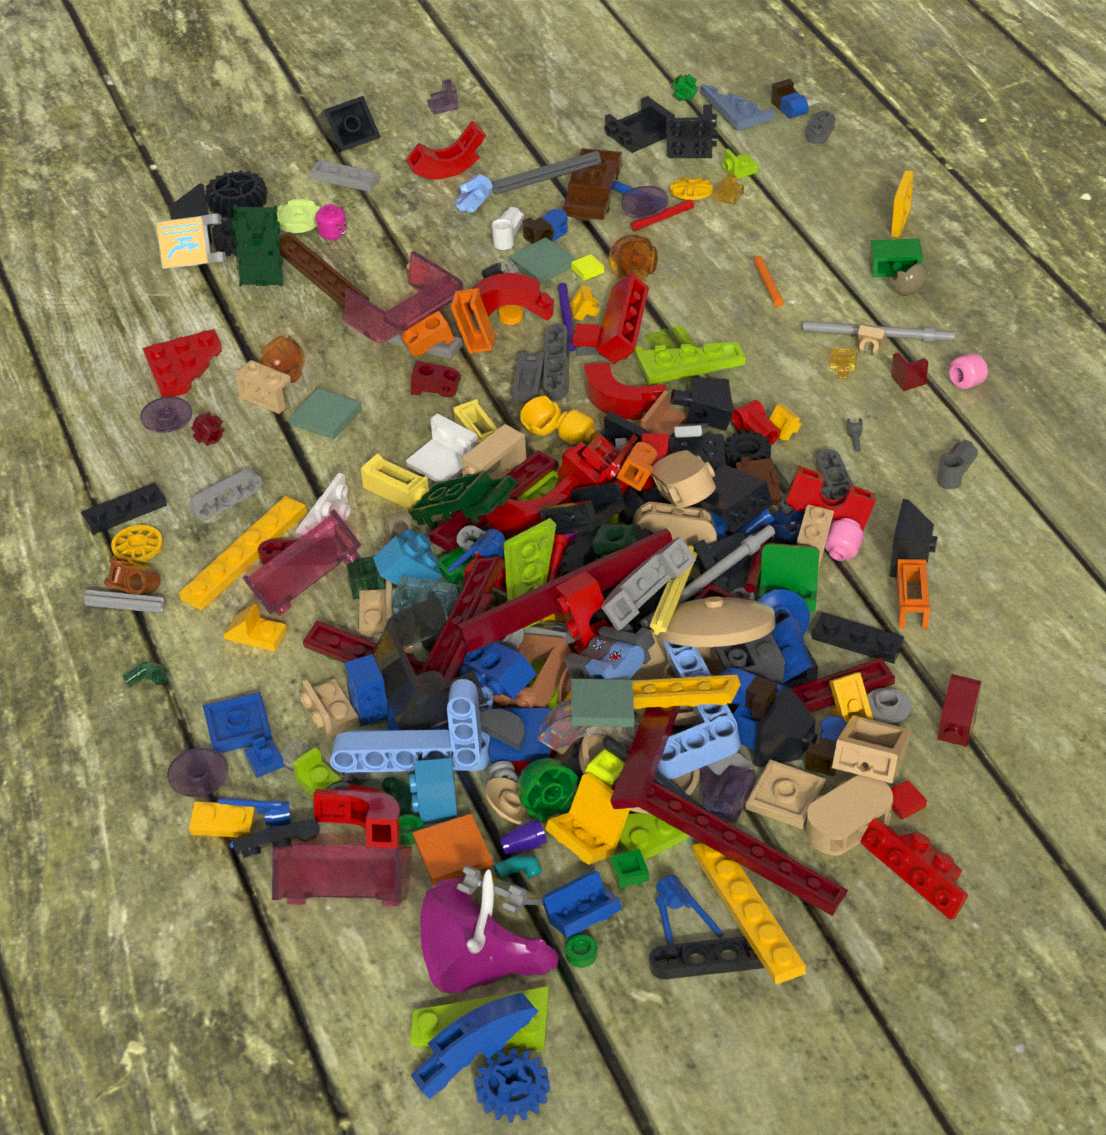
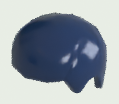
M794 509L791 515H785L781 510L773 513L772 516L775 520L769 525L775 530V538L781 543H797L805 512H799Z

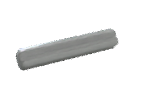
M88 589L83 597L85 605L92 607L163 613L166 607L165 598L162 596L134 595L131 593Z

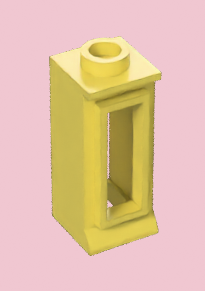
M477 399L453 407L455 423L476 433L478 444L498 430L480 407ZM477 422L485 433L481 435L473 423Z
M378 453L361 467L363 488L408 510L429 491L427 476L423 478L383 459Z

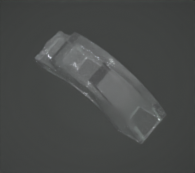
M571 699L558 704L545 716L541 722L537 740L562 755L574 741L588 735L611 736L630 750L641 722L634 720V727L571 726Z

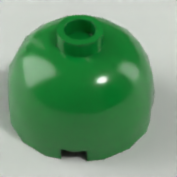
M554 758L537 759L529 763L522 770L518 778L517 795L522 807L534 819L546 822L549 820L547 817L559 812L560 816L570 811L578 789L577 780L579 779L573 770L561 760Z

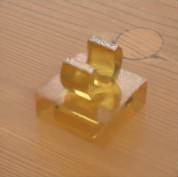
M727 174V180H722L715 189L713 200L735 205L744 193V185L736 183L737 176Z
M831 349L830 370H838V379H848L849 371H856L857 349Z

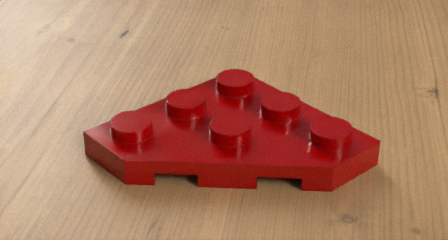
M215 329L202 331L186 337H179L163 343H156L143 348L145 359L162 400L186 394L192 388L191 383L196 377L200 378L210 366L209 361L214 356L218 357L222 352L221 342Z

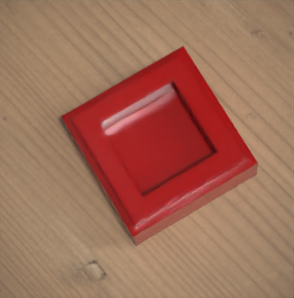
M577 323L573 336V346L597 348L601 325Z
M909 780L891 789L893 793L892 811L901 820L920 811L927 805L926 798Z

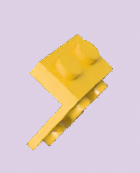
M587 773L581 778L570 812L549 819L545 830L554 836L559 843L565 845L576 854L581 861L590 865L614 855L630 808L613 809L610 799L614 791L592 773Z

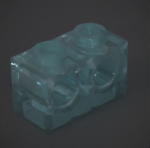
M402 576L392 598L394 619L443 628L458 599L457 584Z

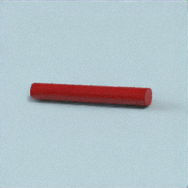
M687 200L634 221L630 224L631 229L635 232L694 208V203L692 200Z

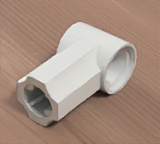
M510 207L503 213L500 219L492 222L493 246L496 249L506 250L514 246V236L524 220V213L520 212L518 208Z

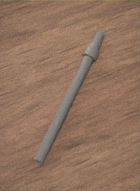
M803 322V331L858 335L860 325ZM864 325L885 329L886 337L923 339V342L932 343L934 340L954 341L955 331L935 330V327L913 329Z
M767 525L754 536L749 535L741 541V546L687 585L681 594L678 604L687 601L746 555H752L761 548L760 545L775 534L773 527ZM656 609L640 621L643 628H650V622Z

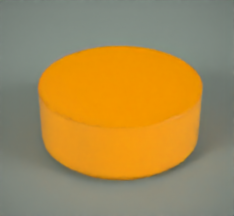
M506 305L500 307L499 320L506 325L518 324L523 320L522 306Z

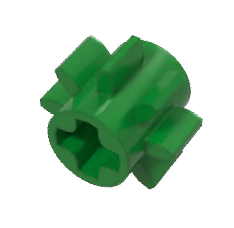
M690 74L678 75L671 85V88L675 91L672 96L679 101H684L685 99L690 101L698 91V87L695 84L697 79Z

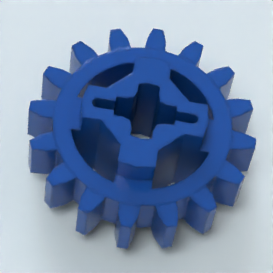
M516 1049L511 1050L510 1056H505L502 1051H498L497 1060L486 1058L487 1068H478L479 1078L475 1079L478 1103H483L486 1114L494 1110L496 1120H500L503 1115H508L509 1123H513L515 1115H520L525 1121L527 1120V1112L529 1110L538 1114L539 1103H547V1092H550L548 1070L546 1067L541 1068V1059L539 1057L530 1061L529 1051H525L522 1056H517Z

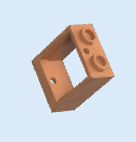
M524 634L522 643L515 651L522 653L527 661L545 664L531 688L524 687L514 699L503 694L498 696L493 693V702L501 707L546 708L566 669L564 659L572 652L563 637Z

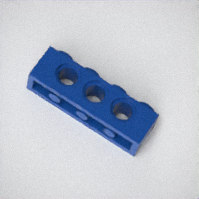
M496 641L471 653L468 652L458 672V675L463 679L471 678L481 688L487 686L496 695L500 696L503 694L511 699H514L537 674L522 653Z

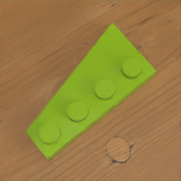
M738 342L705 343L703 347L681 344V348L666 349V345H657L655 350H643V346H637L634 350V356L648 385L742 366L746 362V357Z
M551 518L504 542L507 602L547 583L556 523ZM537 621V622H535V623H533V624H531V625L525 627L524 630L527 629V628H529V627H531V626H533V625H535V624H537V623H539L540 621Z
M549 986L413 1010L410 1033L411 1046L430 1047L428 1045L429 1041L450 1024L472 1010L505 996L523 993L539 1012L532 1017L525 1027L513 1035L502 1049L545 1050Z

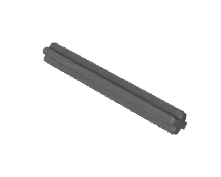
M599 151L591 152L493 181L492 190L494 194H501L600 165L602 158Z

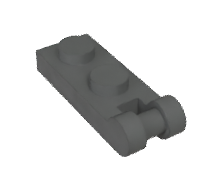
M519 351L512 391L513 401L529 402L533 398L539 397L544 368V352L537 351V354H528L527 351Z

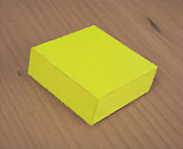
M592 254L571 262V269L583 281L604 273V265Z
M603 749L588 764L585 772L592 773L604 784L612 788L619 779L625 763L606 749Z

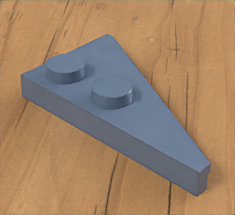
M706 84L700 85L701 94L736 130L746 129L747 127L775 119V111L771 108L763 111L757 108L758 103L747 101L732 93L724 96L718 93V88Z

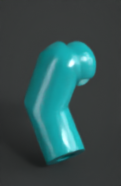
M513 856L493 866L498 879H503L523 869L527 878H532L542 872L538 864L540 861L535 856Z

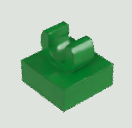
M640 849L609 856L610 867L618 888L625 889L627 886L641 885L643 882L649 881V871Z

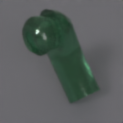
M142 662L124 674L123 678L129 687L134 686L143 679L153 681L156 685H163L167 682L168 675L167 670L162 665Z

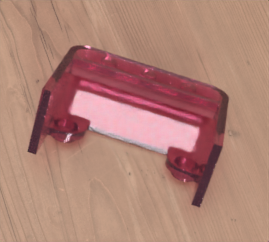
M412 251L410 254L408 284L420 292L385 312L351 289L346 290L344 322L376 343L386 342L451 303L455 291L463 290V282L424 256Z
M335 509L329 512V517L249 577L245 575L243 580L270 615L277 613L278 616H281L292 607L290 601L343 561L348 565L360 555L357 551L362 545Z
M293 844L274 847L272 900L287 898V904L300 905L306 904V898L313 897L375 898L382 900V906H401V902L408 898L412 846L378 848L366 847V845Z

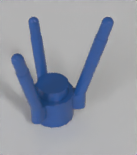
M487 530L483 537L477 540L448 570L450 572L454 571L476 551H479L485 558L499 556L502 558L504 551L501 548L504 546L505 537L498 530Z
M219 798L217 800L219 804L256 807V813H265V825L272 824V827L263 831L291 824L289 801H259L234 798ZM233 842L229 844L230 848H234Z
M668 875L657 883L656 890L659 896L655 899V902L660 910L667 945L674 944L666 908L668 906L672 909H678L683 905L686 908L692 907L718 937L723 936V932L691 896L688 889L684 888L678 876Z

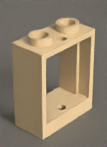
M504 424L461 457L463 476L486 471L500 460V467L492 472L489 477L491 480L504 477L526 460L525 435Z
M852 715L837 739L832 768L893 783L907 757L912 730ZM874 742L881 743V746L874 744ZM862 763H868L869 767H863Z

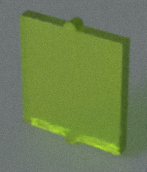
M683 325L645 335V340L652 350H655L657 345H666V349L681 348V344H691L697 347Z

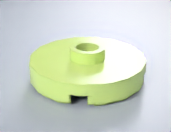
M293 199L288 201V205H280L277 212V221H280V229L291 233H303L316 227V212L320 207L316 206L315 202L307 199Z

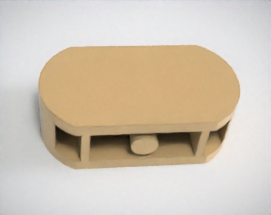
M688 450L670 454L652 466L654 468L651 476L656 483L660 495L677 508L691 506L704 500L716 488L712 479L715 477V473L708 462H703L699 455L695 456Z
M647 502L640 506L633 516L632 524L639 525L642 530L646 528L656 533L667 528L671 532L673 540L681 537L687 547L693 546L694 543L703 539L707 545L717 542L713 517L707 510L688 506L677 508L673 504Z
M857 775L848 781L841 782L834 790L824 796L816 797L810 803L807 811L806 836L811 846L823 854L839 856L860 844L872 819L878 818L885 825L889 826L893 793L888 784L881 780Z

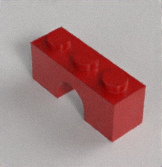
M798 465L786 494V503H789L791 508L801 512L806 510L807 505L834 511L832 520L852 519L864 531L876 502V493L849 484L847 492L843 497L835 500L828 499L821 492L824 474Z
M586 571L555 586L558 598L555 599L560 612L566 615L568 622L565 623V628L569 636L575 639L577 646L574 647V652L578 655L588 648L592 638L600 636L598 631L603 626L612 628L604 619L589 625L592 615L601 609L604 598L598 581Z

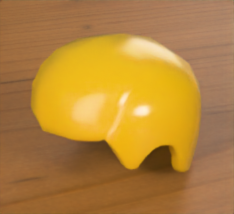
M546 396L536 397L524 405L520 412V420L531 434L546 436L556 430L557 422L562 415L561 409L556 402H552Z

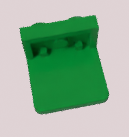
M765 544L762 548L759 599L774 590H789L798 594L805 601L809 612H816L819 549L815 546Z

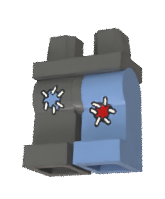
M629 624L619 631L616 628L603 626L598 631L600 636L592 638L588 648L580 655L571 653L564 659V662L572 679L629 680L643 664L646 665L651 660L648 649L655 644L652 632L646 628H641L637 633H634Z

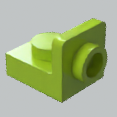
M729 149L724 150L722 167L734 180L759 172V164L748 153L736 157Z
M317 747L302 754L293 762L296 782L313 798L316 789H328L331 785L342 782L341 778L322 761L321 751Z

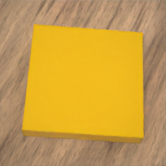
M905 170L894 197L891 236L899 238L911 211L913 171Z

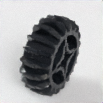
M232 170L231 173L224 172L222 176L216 175V178L210 180V184L206 185L205 191L210 212L221 214L222 219L226 217L233 219V205H237V207H263V205L267 204L268 192L265 182L258 174H252L251 171L243 172L240 170L239 172H234Z

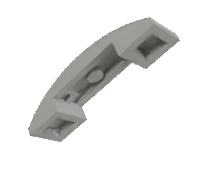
M677 537L651 555L624 578L603 602L601 608L617 631L621 630L640 613L638 608L671 578L679 577L696 561L683 539Z

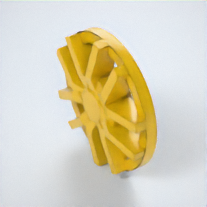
M685 176L683 180L675 179V183L670 184V193L680 199H702L713 193V185L709 183V179L702 180V177L689 179Z
M133 525L121 530L114 536L111 549L114 556L130 559L134 563L144 562L147 564L149 559L162 552L161 548L164 544L162 535L156 528L148 525Z

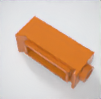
M479 288L455 291L451 309L469 354L492 351L497 334L493 331L480 296ZM470 302L471 309L475 313L481 330H476L466 303Z
M898 559L896 591L899 628H905L906 612H922V628L928 629L930 606L926 560ZM906 582L920 583L921 599L907 598Z

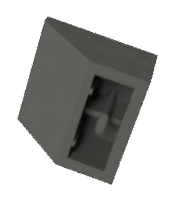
M771 632L764 637L750 642L714 647L724 670L738 668L783 685L785 660Z

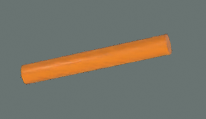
M762 256L755 257L754 263L774 306H782L784 303Z

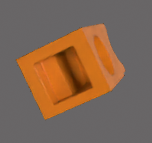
M437 311L408 328L402 335V341L413 356H420L425 354L429 348L442 341L445 344L454 341V337L448 323L441 313Z
M636 443L616 478L641 491L654 468L651 465L657 456V451L647 443Z

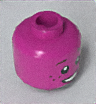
M327 204L316 212V227L321 237L334 241L345 234L347 222L346 214L342 208L333 204Z

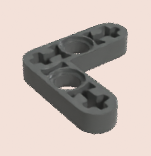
M831 449L821 450L817 454V472L824 474V487L821 488L822 494L826 498L833 500L843 497L847 492L849 484L853 485L840 454ZM833 477H837V478L842 479V481H840V482H833V481H831V480H829V479H830V478H833ZM786 494L781 496L779 510L785 515H791L794 509L789 506V503H786Z

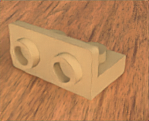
M253 360L249 361L235 374L240 398L278 414L285 409L282 389L291 381L289 375Z
M807 505L796 545L817 547L819 549L820 566L834 511Z
M386 580V589L359 591V634L361 638L394 637V625H399V610L394 608V605H399L398 588H393L392 582Z
M307 679L301 681L303 692L299 693L302 705L305 709L310 708L315 727L317 729L322 728L327 738L360 725L357 713L335 679L313 688Z

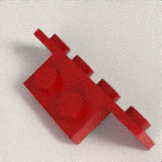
M598 433L581 454L584 456V461L600 472L596 478L599 484L605 478L610 481L621 470L620 468L624 465L634 448L633 444L638 438L635 434L617 450Z
M872 819L860 841L861 845L948 919H955L968 897L967 892L953 882L958 880L963 870L954 863L951 856L940 852L934 847L927 836L918 832L899 836L880 819Z

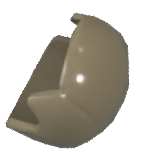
M916 264L908 269L907 272L898 271L896 280L892 277L888 280L896 292L900 295L908 296L917 293L924 287L928 279V272L923 264Z

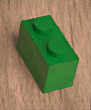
M920 239L871 240L869 261L872 277H897L898 271L907 272L912 266L922 264L923 254Z

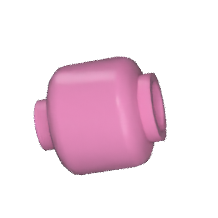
M970 353L957 357L950 364V379L957 388L970 389L982 384L987 378V364L978 354Z
M842 518L831 523L825 549L833 559L844 561L845 559H852L857 556L864 539V533L860 525L849 518Z

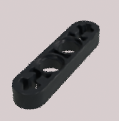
M745 936L662 945L653 949L649 957L651 974L659 979H675L764 968ZM744 949H747L748 957H744ZM725 950H732L738 954V957L734 960H725L720 954ZM692 954H701L705 957V961L700 964H693L688 960V957ZM678 957H682V965H679ZM666 959L668 965L662 966L660 960Z

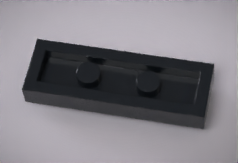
M152 483L81 512V516L91 534L95 535L165 507L167 503L156 483Z
M823 612L812 631L813 640L872 658H882L883 661L895 664L904 645V636Z

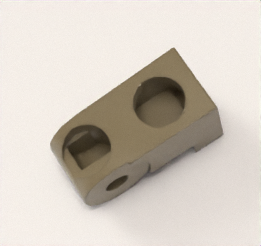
M406 510L383 516L386 529L385 546L395 536L399 537L407 529L412 530Z

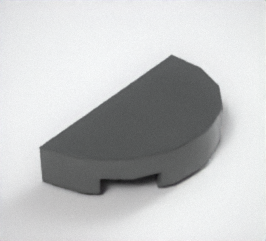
M489 709L480 712L482 732L518 751L521 750L525 743V727L518 716L513 712L503 709Z

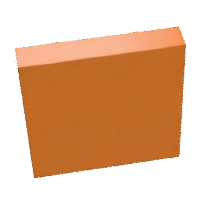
M472 814L413 832L414 842L433 885L442 879H452L466 875L463 872L466 865L478 870L493 866L492 858Z

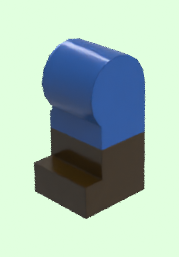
M787 79L772 84L771 103L787 118L792 119L798 115L808 113V102L803 95H800L794 89L793 81Z
M561 209L550 210L547 215L536 220L532 218L523 220V238L531 244L545 237L553 242L568 231L567 213Z
M738 668L725 669L721 672L720 676L738 675L741 684L730 704L738 703L752 710L751 717L760 721L776 700L777 683Z
M834 716L823 720L818 745L810 743L806 751V770L835 777L837 769L832 768L836 743L847 725L846 721Z

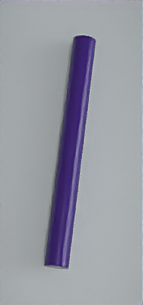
M560 283L558 285L562 320L570 335V352L576 350V346H573L574 327L567 284Z

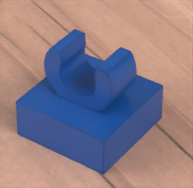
M264 736L252 741L253 747L244 750L245 758L256 778L284 767L283 758L272 739L265 741Z

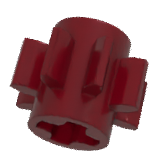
M209 412L199 415L195 418L193 426H191V429L195 432L192 437L199 444L203 442L206 446L217 443L225 431L221 427L223 421L217 415L212 416Z

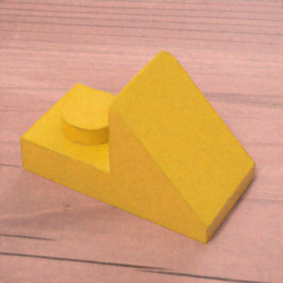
M254 603L234 617L223 637L227 640L275 652L285 637L287 628L286 624L260 618L258 604Z
M856 672L829 681L836 707L830 708V712L834 717L842 718L846 723L849 722L852 715L874 720L861 673Z

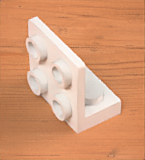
M437 413L431 418L432 439L406 460V466L435 482H441L457 477L463 472L461 457L478 445V436L476 433Z
M338 473L324 494L319 497L296 529L295 535L297 540H331L337 535L338 528L344 520L346 521L349 518L351 506L348 504L347 497L348 486L345 483L344 474Z

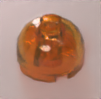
M627 235L617 240L609 253V265L613 274L622 280L630 273H633L642 282H645L646 279L644 278L654 273L658 262L657 249L652 246L651 240L638 235Z
M288 335L287 339L284 336H279L272 340L262 349L261 353L264 356L260 362L257 359L255 360V362L289 375L290 382L294 383L302 375L305 356L299 344L292 336Z

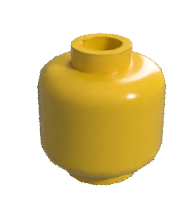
M577 409L563 412L556 425L559 438L571 445L573 443L580 444L581 442L586 444L597 433V430L594 429V419Z

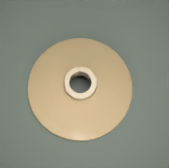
M503 777L490 779L485 785V796L499 816L519 825L529 819L531 821L536 820L522 807L517 795L518 783Z

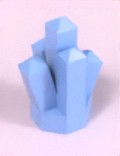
M478 174L474 175L469 181L459 185L461 194L455 199L459 212L466 211L468 214L472 213L492 193L493 188L489 178Z

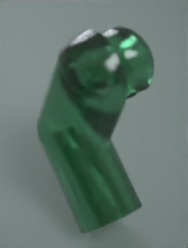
M393 776L385 778L382 783V789L398 802L400 816L410 814L412 803L410 787Z

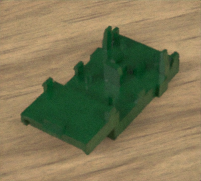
M233 205L231 227L232 234L235 236L239 286H283V257L280 256L279 243L281 242L278 236L280 233V221H277V205H274V207H237V205Z
M486 471L457 478L452 477L445 481L436 482L408 512L417 521L419 526L424 525L426 522L432 530L437 528L431 520L432 516L443 514L444 519L448 520L452 518L449 512H458L459 510L462 511L466 519L471 518L472 523L476 524L480 522L477 516L490 514L498 505L503 506L510 498V492L518 483L511 475L491 480Z

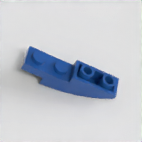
M523 993L505 996L472 1010L450 1024L428 1042L434 1053L411 1074V1077L420 1090L431 1099L437 1092L443 1090L462 1068L468 1066L480 1051L488 1059L500 1051L507 1041L521 1028L525 1027L539 1011Z

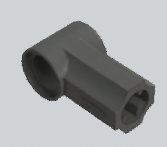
M963 440L960 443H956L949 453L940 457L937 482L941 487L956 489L961 485L962 476L978 455V449L974 447L972 442Z

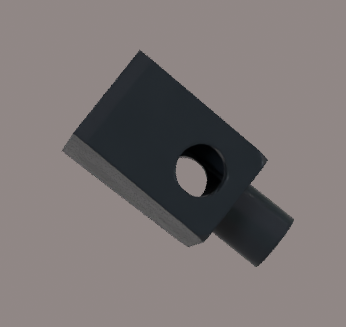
M690 378L685 391L673 389L671 393L670 403L672 405L684 406L685 419L687 421L708 423V427L727 430L734 412L729 379Z

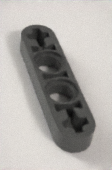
M561 323L551 325L545 332L543 387L550 400H560L569 391L570 335L567 327ZM562 350L560 354L552 355L554 352ZM556 368H562L558 372L551 373V371Z

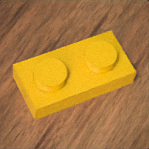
M194 802L189 831L191 835L246 837L253 834L257 810L256 807Z

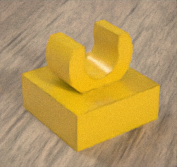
M581 285L570 302L573 317L580 321H583L587 314L596 317L600 311V307L596 306L598 300L592 297L589 287Z
M777 404L769 418L781 430L779 437L781 440L789 441L792 433H797L802 425V422L799 421L800 418L784 404Z

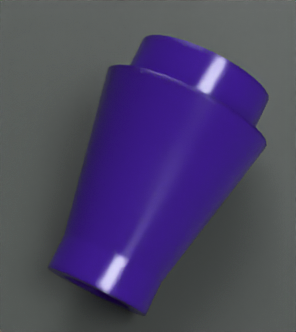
M529 819L506 835L499 837L506 855L513 852L542 848L541 845L548 842L539 819L534 821Z

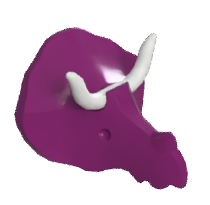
M489 869L485 872L483 878L481 907L475 891L469 895L457 890L458 883L461 884L466 876L442 879L427 890L420 917L421 947L430 980L441 992L449 994L461 993L479 985H488L509 974L518 973L526 977L532 974L544 975L549 970L558 966V954L543 939L528 938L506 930L492 918L494 886L492 873Z

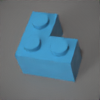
M410 529L404 531L399 537L395 536L373 557L380 577L418 597L425 593L442 576L438 567L439 561L431 550V542L428 537L423 533L417 534Z
M452 758L414 761L415 771H411V774H409L411 793H417L412 794L413 812H419L423 824L442 823L456 819L457 804Z

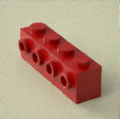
M630 273L611 288L596 348L604 358H607L613 364H616L621 359H627L636 348L649 287L633 273Z

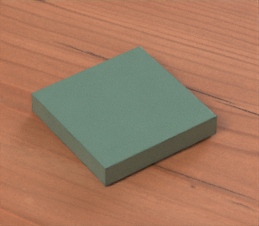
M546 237L509 256V263L526 276L540 281V284L571 268V262L576 260V258Z
M317 388L290 417V423L302 429L335 439L361 410V402Z
M571 679V726L634 727L632 680Z

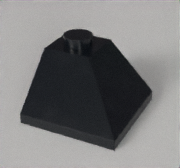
M364 96L324 109L318 116L326 138L339 152L381 137Z
M199 183L169 206L171 220L209 215L203 184ZM208 225L209 241L211 244L213 242L211 225Z
M903 499L893 538L890 577L896 578L898 559L926 560L927 564L930 552L935 553L938 536H933L934 524L908 499Z
M787 686L784 687L756 726L753 765L757 767L766 766L769 759L779 763L800 760L808 749L809 744L816 743L818 735L815 733V718L792 689Z

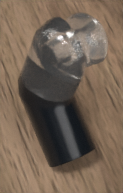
M507 260L495 263L484 269L482 276L485 279L504 272L518 273L519 268L516 266L515 261Z

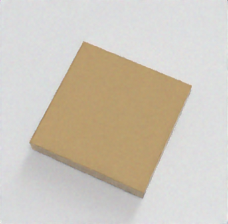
M769 759L746 801V809L804 829L807 823L808 807L816 797L822 794L826 787L827 779Z

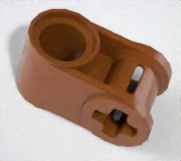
M110 557L111 567L108 579L104 580L105 586L123 590L134 595L152 593L159 588L160 576L153 568L134 563V561L127 558Z

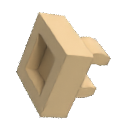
M860 325L858 332L860 352L864 353L865 347L872 345L874 347L873 355L877 356L879 347H885L887 339L885 329Z

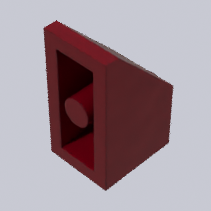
M951 674L940 718L938 740L965 747L968 746L976 722L982 681Z

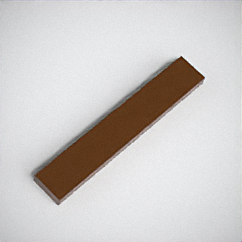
M291 232L279 236L281 242L279 243L280 256L346 312L352 314L370 305L368 296Z

